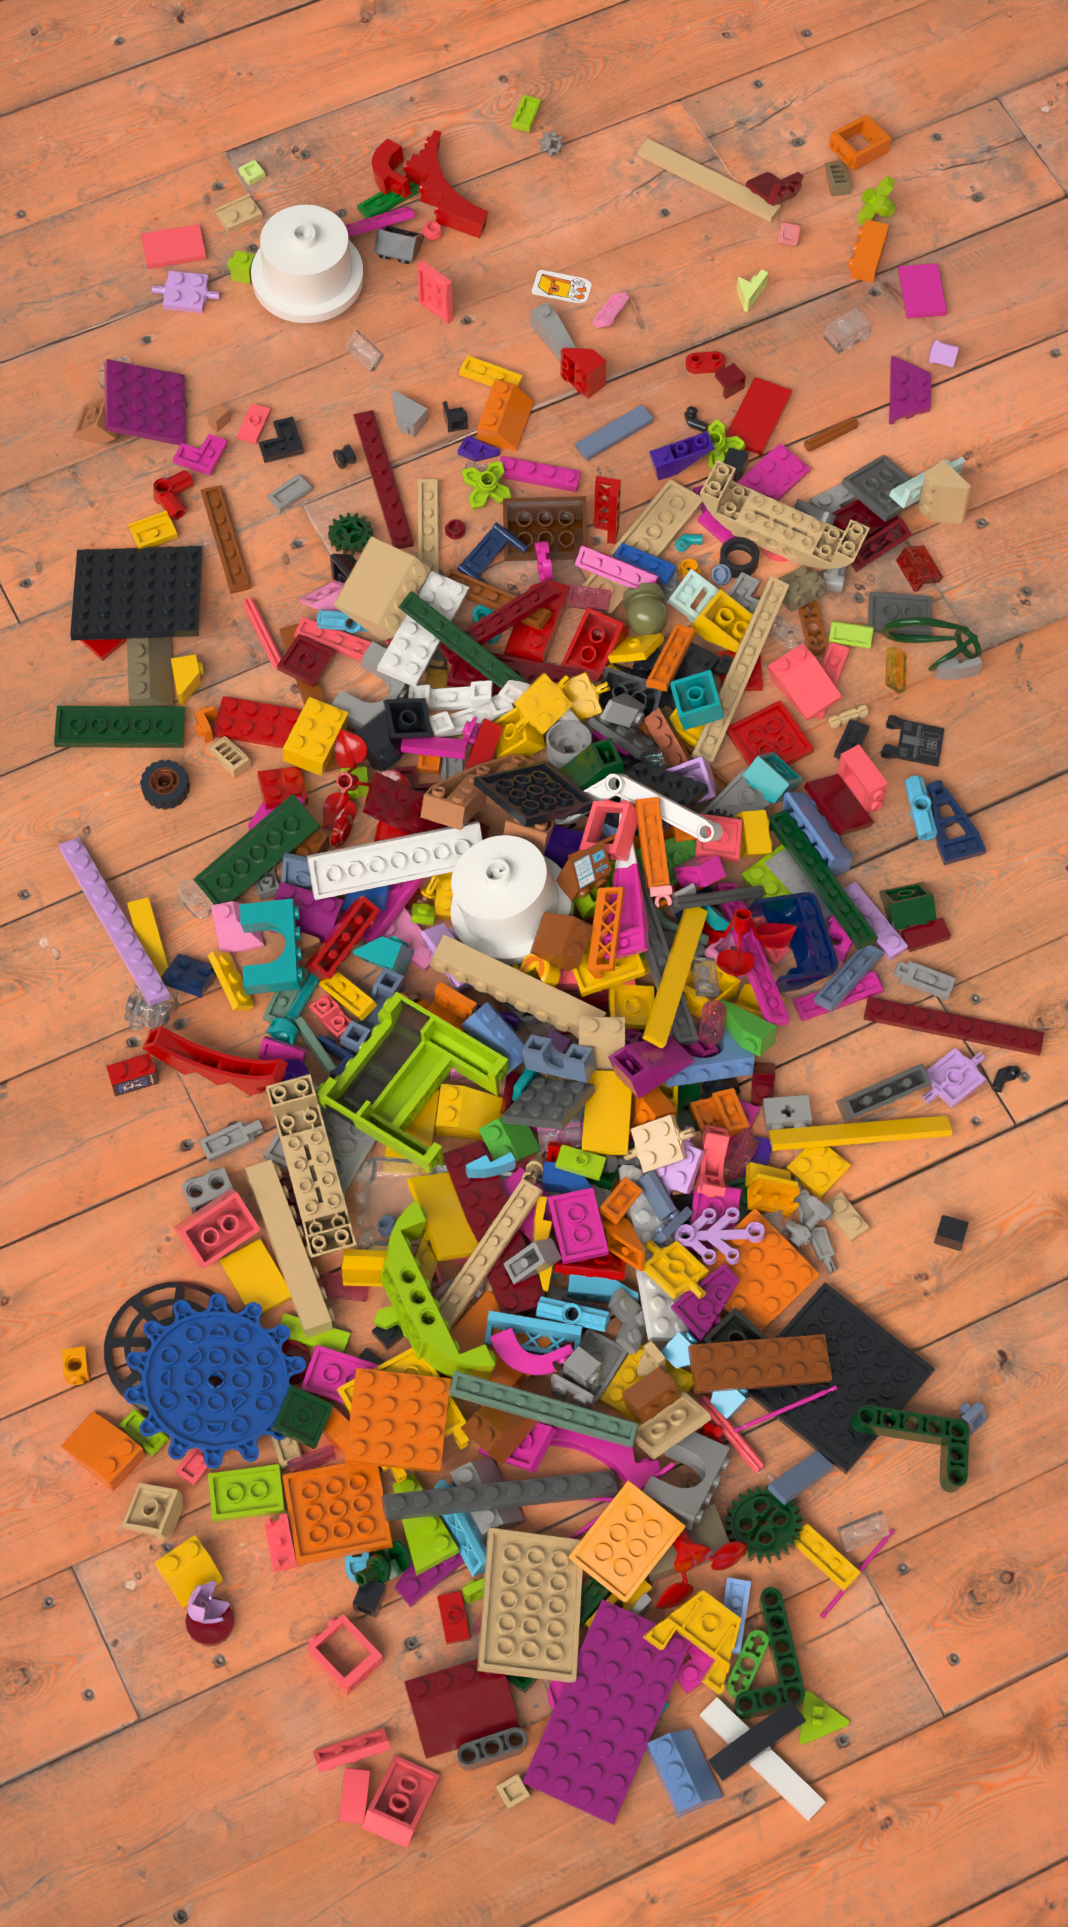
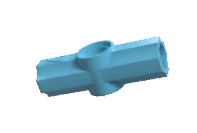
M320 609L317 614V627L320 629L346 630L349 633L357 631L369 632L354 620L351 624L346 625V621L350 617L340 610Z
M918 775L910 776L904 780L910 805V816L914 821L918 839L928 841L936 837L937 834L931 811V800L927 796L923 777Z
M541 1296L536 1316L606 1332L610 1312ZM571 1308H576L579 1312L578 1318L574 1321H571L568 1317V1312Z

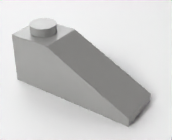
M548 302L531 310V327L560 362L561 349L576 348L560 317Z

